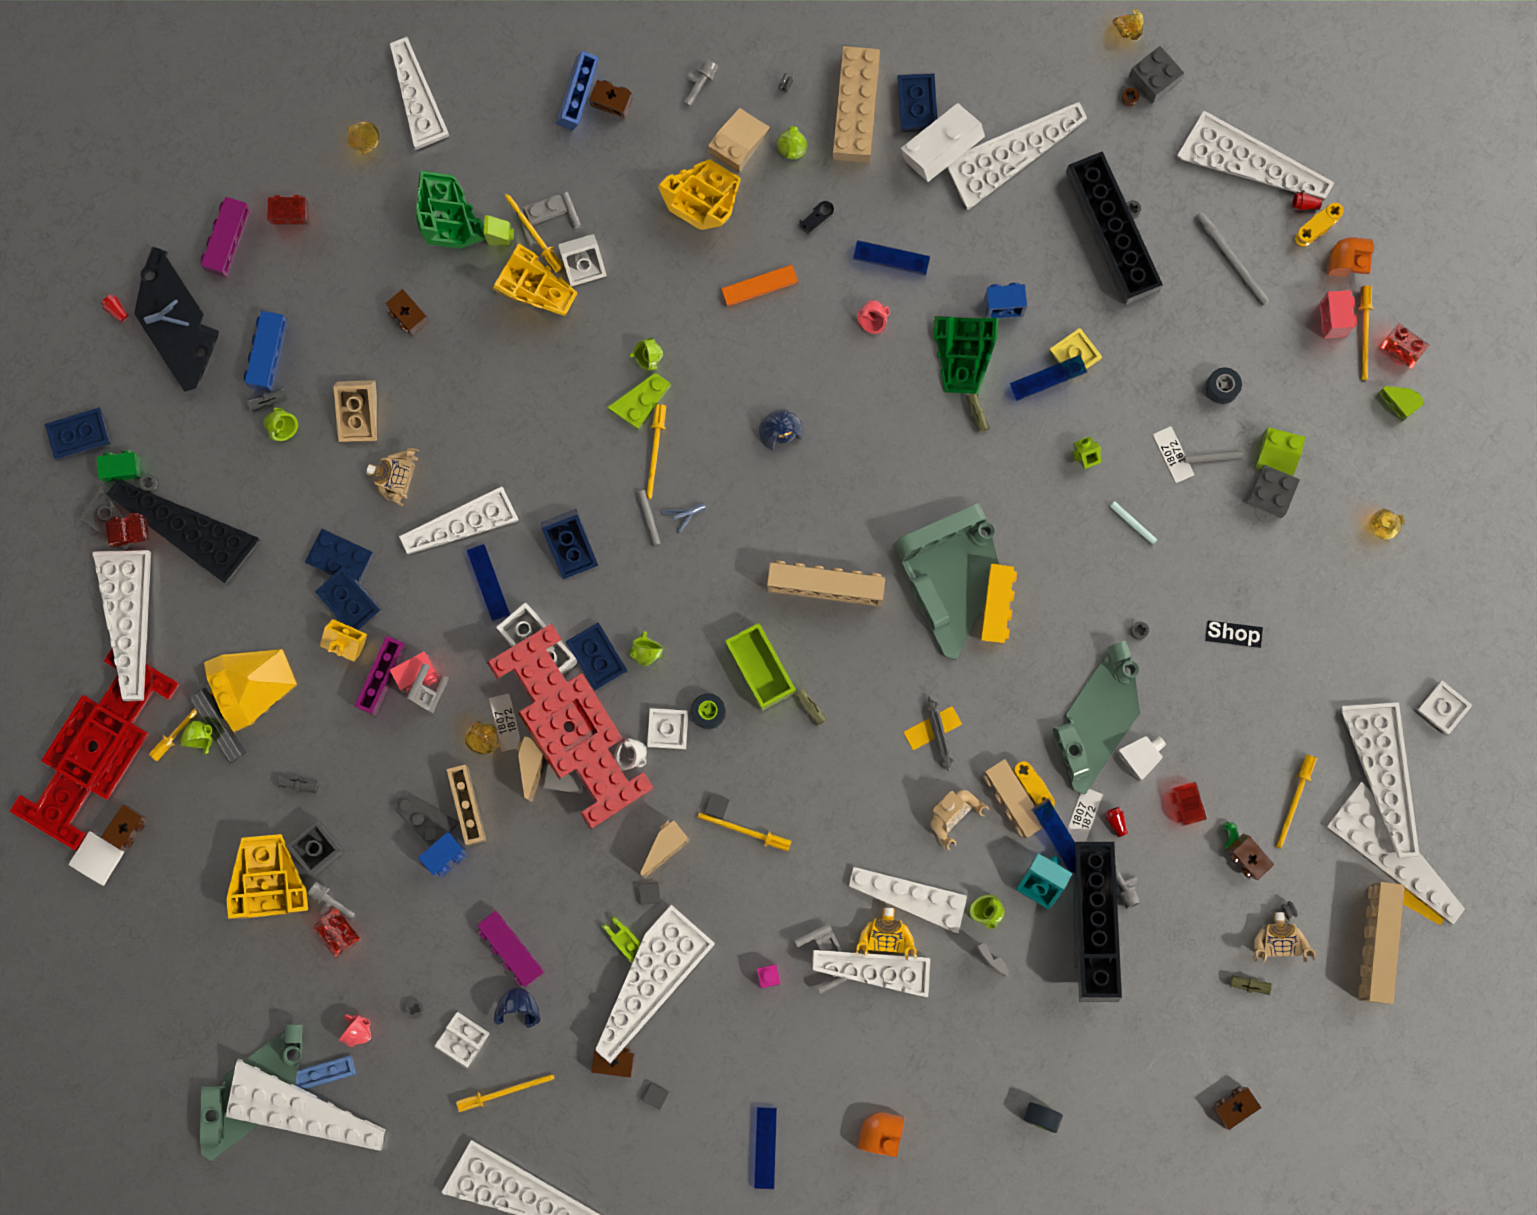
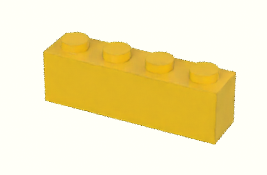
M990 564L980 641L1005 643V640L1009 639L1010 629L1007 628V621H1011L1012 609H1009L1010 602L1014 601L1015 590H1012V582L1016 583L1017 571H1014V566Z

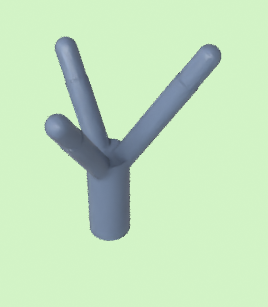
M174 300L161 312L144 317L146 324L164 320L184 326L189 325L188 322L164 316L173 309V306L178 302L177 300Z
M702 502L688 510H662L661 513L677 514L672 517L673 519L687 516L678 530V533H681L691 516L706 508Z

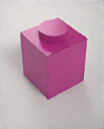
M776 965L757 969L761 989L781 984Z

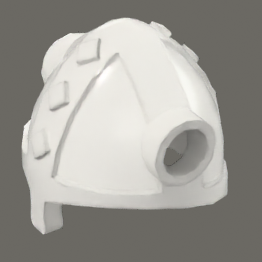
M625 738L618 744L614 759L621 770H629L637 766L643 767L647 762L645 759L647 748L642 742Z

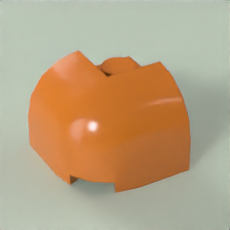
M1350 237L1338 241L1330 252L1328 275L1347 277L1349 273L1369 275L1372 253L1374 252L1373 240Z
M876 1112L869 1115L861 1126L857 1149L897 1158L904 1117L885 1112Z

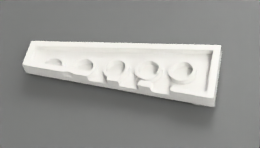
M405 37L390 43L415 149H420L449 137L450 135L408 38Z
M500 487L399 536L409 555L518 522L519 519L503 487Z
M813 950V971L928 997L930 958L917 957L915 959L914 957H908V960H906L905 956L867 954L864 956V953Z

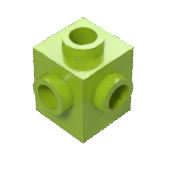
M1091 436L1073 443L1075 450L1072 451L1073 457L1076 462H1080L1084 469L1102 463L1101 447Z

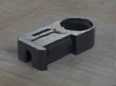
M829 201L820 202L813 208V212L803 221L800 219L799 225L808 235L814 233L833 216V204ZM823 206H828L831 212L824 215L820 212V209Z

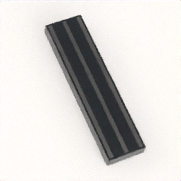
M206 687L190 697L205 724L211 726L212 735L228 761L232 763L246 754V751L222 716Z

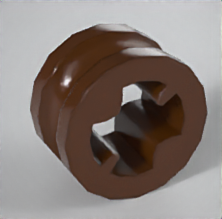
M1127 88L1123 92L1122 102L1126 106H1134L1139 99V92L1135 88ZM1133 94L1134 96L1131 101L1128 100V96Z

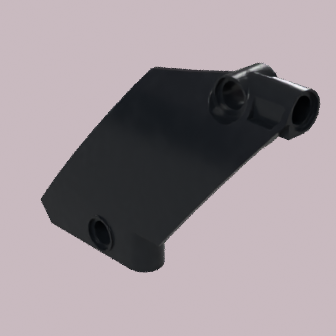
M152 247L140 274L141 282L134 315L184 392L196 389L199 381H201L217 341L219 330L201 324L204 314L168 260V252ZM148 272L155 273V277L152 280H146L145 275ZM177 300L178 302L173 306V309L164 316L188 322L189 325L184 326L164 320L146 324L144 317L161 312L170 303ZM197 349H205V355L197 357L195 354Z

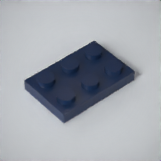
M935 73L898 75L900 130H924L938 119Z
M100 407L45 424L56 461L111 444Z
M321 529L305 563L331 576L341 567L345 566L360 583L374 553Z
M345 566L341 567L315 591L341 623L360 630L382 610Z
M599 622L566 641V644L595 691L628 672Z

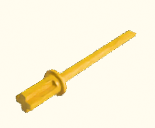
M505 194L510 206L518 213L523 224L542 248L541 256L545 257L555 273L562 271L565 266L553 251L554 248L546 246L527 218L520 212L515 201L508 194Z
M1364 285L1361 286L1360 307L1358 310L1363 311L1362 380H1368L1369 311L1374 310V307H1372V286Z
M655 404L653 425H651V428L655 429L646 494L647 499H651L653 492L660 430L666 429L664 427L666 406Z
M211 690L209 694L211 695V697H213L214 695ZM194 708L168 738L164 735L162 736L164 738L149 753L154 760L158 762L172 745L175 746L172 741L197 715V709Z
M1306 754L1300 773L1296 775V777L1300 778L1279 836L1277 848H1282L1305 782H1311L1312 780L1310 777L1317 760L1312 755Z
M698 812L697 818L764 840V846L769 845L788 852L792 843L790 840L771 834L770 831L768 835H764Z
M550 1074L481 1096L480 1092H478L477 1095L456 1101L459 1112L478 1106L484 1107V1101L554 1079V1075Z

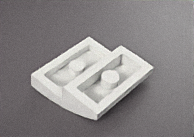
M89 831L68 865L104 886L124 851L119 850L103 838Z
M457 1012L434 1048L468 1069L490 1033Z

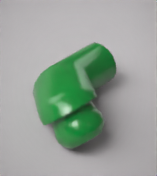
M1225 822L1223 825V830L1227 832L1229 837L1223 847L1225 849L1240 837L1237 825L1233 822Z

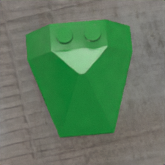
M421 170L419 172L415 216L419 231L427 244L461 249L486 240L483 223L473 213L472 210L474 208L472 204L468 205L465 200V193L455 176Z
M934 316L933 336L934 341H937L939 349L937 355L941 359L942 369L940 370L945 392L979 393L997 340L999 318Z

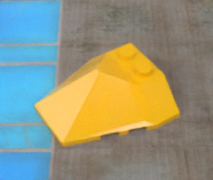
M708 159L693 165L692 169H683L677 175H668L659 184L658 188L670 212L692 226L704 230L720 227L731 217L741 178Z
M518 243L492 290L507 299L565 316L577 292L561 277L557 278L551 273L552 269L548 265L545 267L538 260L539 257L534 252Z
M283 649L224 654L204 662L206 677L222 716L233 732L252 725L260 715L268 711L276 701H279L297 685Z
M281 834L241 838L226 898L228 919L255 918L308 911L306 889Z

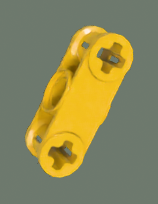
M1336 202L1331 203L1321 212L1314 215L1295 235L1296 244L1300 247H1306L1325 234L1343 215L1344 209L1342 205Z
M1019 762L1014 767L1013 772L1040 812L1050 811L1055 805V800L1045 783L1028 762ZM1020 766L1021 768H1027L1026 775L1023 773L1019 774ZM1042 798L1043 800H1049L1048 808L1047 806H1041Z

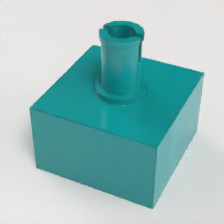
M1038 853L1024 873L1016 890L1050 910L1064 891L1072 873L1059 866L1061 860L1057 856H1050L1048 859Z

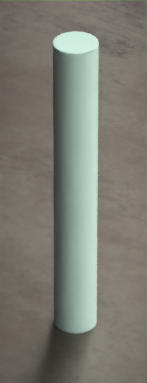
M1116 502L1110 506L1151 545L1157 541L1150 532Z

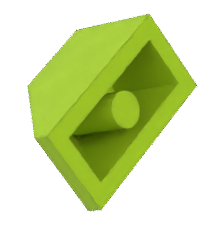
M485 215L484 236L488 245L510 246L511 240H514V229L511 228L510 222Z
M1385 386L1378 392L1402 421L1425 404L1420 393L1410 388Z

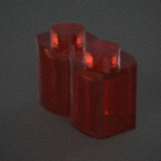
M140 513L129 514V517L124 519L119 516L112 517L110 521L105 522L108 544L111 547L150 540L147 519Z
M1196 782L1171 789L1172 793H1169L1172 804H1176V820L1182 824V827L1207 820Z

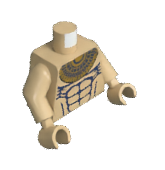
M408 448L407 451H401L388 455L387 458H382L379 466L369 464L367 475L376 477L374 484L378 487V492L387 501L397 503L400 506L404 505L400 501L402 498H407L406 494L415 467L411 460L418 461L414 454L419 452V450Z
M961 790L957 793L950 791L932 810L931 828L938 838L941 839V845L948 850H951L949 848L950 842L956 845V841L947 836V833L972 807L980 816H984L981 813L983 808L989 810V807L983 801H979L967 790Z
M1285 912L1273 913L1274 924L1264 925V928L1260 929L1254 939V962L1257 961L1258 957H1261L1263 963H1265L1267 957L1302 956V953L1304 962H1307V956H1311L1313 961H1315L1316 953L1311 949L1302 931L1295 924H1285Z

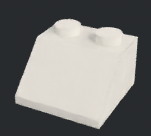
M594 234L558 244L571 287L607 276Z

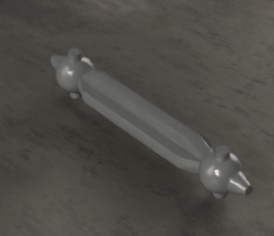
M929 696L925 709L930 711L929 718L939 755L942 757L940 765L945 767L947 771H951L954 759L949 757V747L940 713L936 710L939 703Z

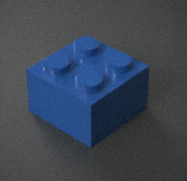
M1013 282L1008 286L992 284L990 287H987L984 296L986 318L1024 317L1027 308L1025 284Z
M447 832L422 853L418 859L433 876L444 877L451 871L450 867L455 863L458 865L466 858L465 854L468 851L453 834Z

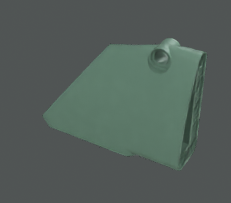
M975 504L904 535L893 545L910 579V588L944 657L957 660L985 605L990 564L999 565L992 538L995 534V529L991 523L987 522V518L979 504ZM981 530H985L988 536L982 535Z

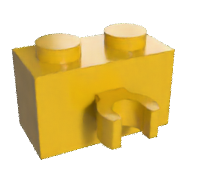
M332 619L324 629L320 646L327 649L328 652L336 653L337 656H343L348 660L355 661L363 652L367 634Z

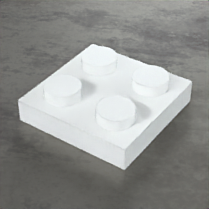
M1440 681L1416 711L1444 734L1449 735L1473 705L1444 681Z
M650 708L647 747L686 750L689 711Z

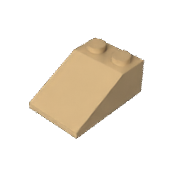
M739 108L708 145L709 154L740 173L770 130V127Z
M338 381L333 386L339 442L376 441V381Z
M524 736V739L518 743L517 751H519L518 757L524 798L532 802L546 758L535 740Z
M668 820L660 827L661 831L658 833L640 872L644 878L690 842L689 838L675 821L670 823Z

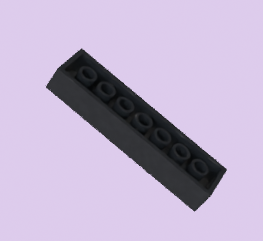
M1103 151L1069 164L1066 174L1124 304L1127 305L1160 292L1163 286L1162 281Z

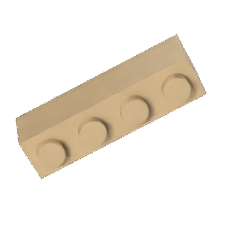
M1005 759L984 772V781L988 787L992 786L995 790L994 796L999 804L1003 803L1006 810L1004 812L1009 820H1014L1017 825L1015 830L1020 837L1024 836L1026 839L1047 826Z
M465 764L447 769L465 845L472 846L487 842L469 767Z

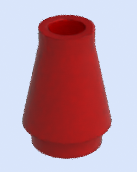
M1303 192L1295 193L1292 200V207L1296 208L1297 211L1320 210L1322 205V199Z
M110 294L102 300V309L115 317L119 322H123L129 316L117 296L114 297L113 294Z
M1120 807L1106 811L1107 817L1105 818L1115 831L1117 837L1128 834L1124 811H1121Z

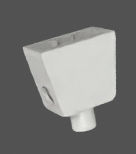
M1145 736L1121 748L1116 753L1136 779L1141 781L1163 758L1159 750L1165 747L1166 743L1160 736L1152 742Z

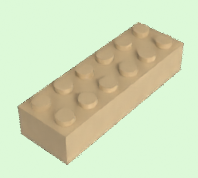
M843 46L833 160L870 163L880 49Z
M775 561L770 563L767 592L881 607L885 577L878 573H870L869 576L862 575L863 572L861 571L846 573L843 572V569L832 568L831 571L824 570L822 566L808 568L805 567V564L794 563V566L786 565L784 561Z
M1378 882L1373 883L1368 889L1370 905L1366 908L1368 926L1364 928L1366 945L1362 948L1364 965H1361L1360 976L1362 977V985H1359L1358 996L1361 997L1360 1001L1394 1004L1405 885Z

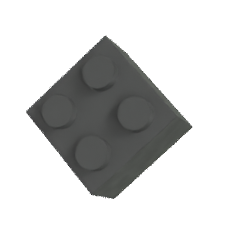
M1159 46L1131 69L1129 77L1147 98L1154 103L1181 81L1184 72L1164 49Z
M1264 465L1258 473L1246 504L1282 518L1288 511L1300 479Z
M315 821L286 845L306 872L312 877L318 875L345 852L319 821Z

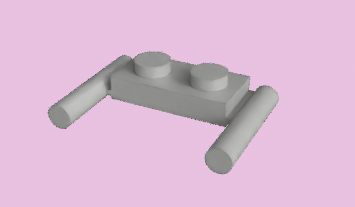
M564 192L561 195L557 194L528 205L524 209H520V212L532 226L568 212L574 229L581 227L568 192ZM516 212L529 246L535 245L534 237Z
M423 663L406 699L433 713L449 678L442 675L435 691H432L422 685L430 667Z
M829 923L794 940L797 948L815 939L819 951L843 952ZM832 975L834 979L816 988L819 994H822L849 979Z

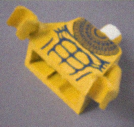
M883 908L882 919H874L873 922H869L860 934L859 943L855 951L858 954V950H863L865 952L864 956L867 955L869 950L905 953L906 960H908V954H913L914 958H917L913 936L907 925L902 924V921L894 920V908Z

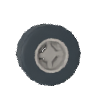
M1227 367L1218 368L1212 372L1206 382L1207 395L1211 400L1220 404L1233 401L1242 389L1240 375L1232 368Z

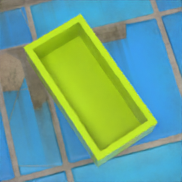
M760 623L725 641L729 652L762 711L796 693L794 685Z

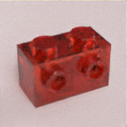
M274 195V197H268L267 219L271 225H308L309 202L302 195H293L292 197Z
M1398 323L1387 336L1381 348L1412 369L1430 345L1408 328Z
M337 909L320 918L312 927L335 958L352 949L360 940L356 931L352 929Z

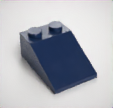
M577 508L541 522L542 531L563 579L599 566Z

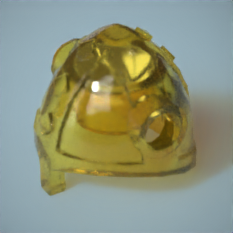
M1138 8L1133 10L1135 14L1119 16L1113 20L1114 26H1116L1122 37L1139 40L1143 35L1144 15L1139 12Z
M361 121L347 128L349 131L348 146L360 151L363 155L378 145L380 134L378 128L373 123Z
M1386 508L1376 512L1370 520V527L1373 533L1386 541L1396 537L1400 533L1402 525L1405 524L1402 514L1398 515L1396 512Z
M478 721L473 724L471 730L466 734L465 744L475 753L490 754L499 746L497 728L492 724H481Z

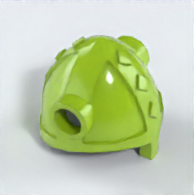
M790 126L788 130L782 132L779 136L777 148L782 156L795 160L801 158L806 153L807 141L804 135L798 131V127Z
M645 338L639 341L634 351L629 353V357H634L639 366L645 371L657 369V364L663 356V350L655 342V338Z
M274 408L273 412L264 419V426L270 439L285 441L293 437L297 432L298 421L295 416L285 412L283 409Z
M643 631L642 635L633 641L629 652L630 658H635L644 667L651 665L657 659H661L664 649L659 643L647 638L646 631Z
M193 721L191 724H188L182 734L180 746L204 749V754H208L209 747L213 741L211 726L205 725L201 721Z
M995 895L979 897L972 903L969 910L970 916L975 921L985 924L989 929H995L997 924L1005 917V909L999 898Z

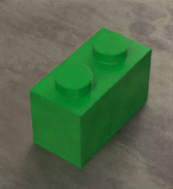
M124 450L121 452L122 454L107 452L103 453V456H97L98 479L105 483L114 482L118 479L122 481L141 478L140 456L132 450Z

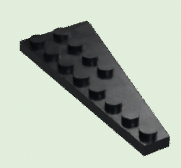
M119 479L106 493L226 585L261 542L258 537Z

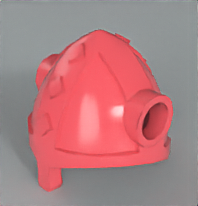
M868 301L858 310V322L865 331L871 334H879L885 329L890 310L888 306H883L879 301Z
M346 1014L344 1016V1019L348 1020L349 1024L346 1031L340 1037L339 1042H343L349 1047L367 1043L371 1039L370 1021L367 1018H361L358 1014L354 1016Z

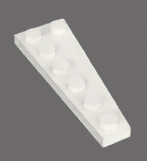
M853 867L849 887L951 932L959 933L967 900L966 895Z

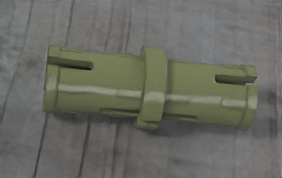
M978 394L968 395L966 399L972 411L970 414L971 417H974L978 432L981 433L989 430L990 426L984 414L986 411L985 408H982Z
M804 688L794 695L803 706L804 712L811 716L817 726L827 720L818 708V703L812 700Z
M1232 975L1230 988L1247 990V993L1257 992L1270 995L1272 983L1257 981L1253 977L1248 979Z

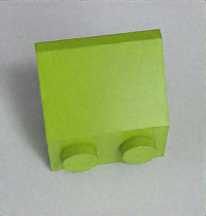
M1268 427L1263 435L1255 468L1261 469L1264 465L1294 476L1306 437Z

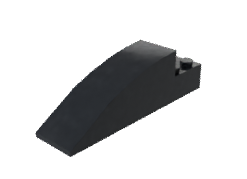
M1075 842L1074 960L1075 968H1078L1079 1002H1119L1122 998L1115 842Z

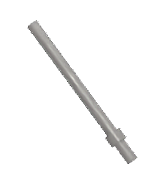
M1202 211L1198 213L1196 217L1204 226V231L1207 235H1211L1262 305L1266 304L1269 301L1216 231L1217 227L1213 222L1210 223Z

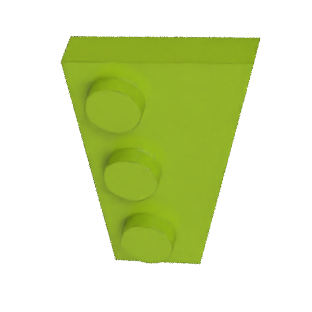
M654 373L607 408L639 430L655 408V404H658L667 392L671 383L657 373Z

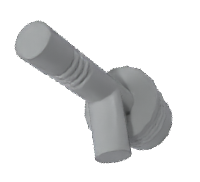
M706 59L697 70L701 74L700 77L693 73L688 74L687 79L696 84L685 100L687 105H692L707 79L713 80L719 66L711 60Z
M1116 867V883L1122 892L1117 897L1126 909L1133 908L1140 903V900L1135 892V887L1130 889L1128 887L1136 884L1137 878L1132 876L1124 880Z
M316 881L307 895L318 902V905L322 900L325 902L319 913L325 916L330 908L333 907L351 920L355 913L327 893L330 888H326L323 884H319Z

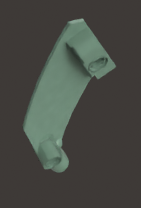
M1126 641L1113 644L1107 648L1109 652L1066 713L1068 723L1053 728V735L1073 791L1084 795L1140 714L1135 677L1139 673V666L1132 660ZM1125 667L1130 669V675L1125 672ZM1069 747L1075 750V756L1070 754Z
M285 1025L284 1031L243 1062L252 1067L256 1066L261 1071L271 1076L274 1075L289 1085H295L299 1063L302 1058L303 1025ZM295 1049L298 1052L297 1060L292 1061L288 1058L287 1053L289 1050ZM235 1068L223 1076V1086H202L200 1120L201 1155L210 1162L260 1125L226 1117ZM209 1110H214L217 1113L215 1121H209L206 1118V1113Z

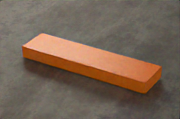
M789 265L721 288L727 307L798 284V279L793 266Z

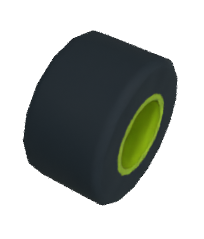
M702 694L691 705L693 721L703 729L717 728L725 718L726 709L724 702L714 694Z
M1030 1102L1023 1120L1041 1129L1057 1133L1063 1115L1045 1106Z

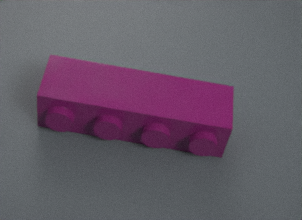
M225 197L224 202L220 203L219 216L213 222L212 235L208 237L206 252L202 254L200 259L201 267L206 272L227 277L250 212V207L247 203Z
M388 636L385 637L354 707L376 717L393 679L390 669L400 664L407 646L403 642Z
M494 911L477 925L479 928L478 934L483 940L488 939L492 944L489 946L496 956L499 954L503 958L501 963L508 971L512 970L516 976L513 978L520 987L522 985L528 987L546 973L498 911Z

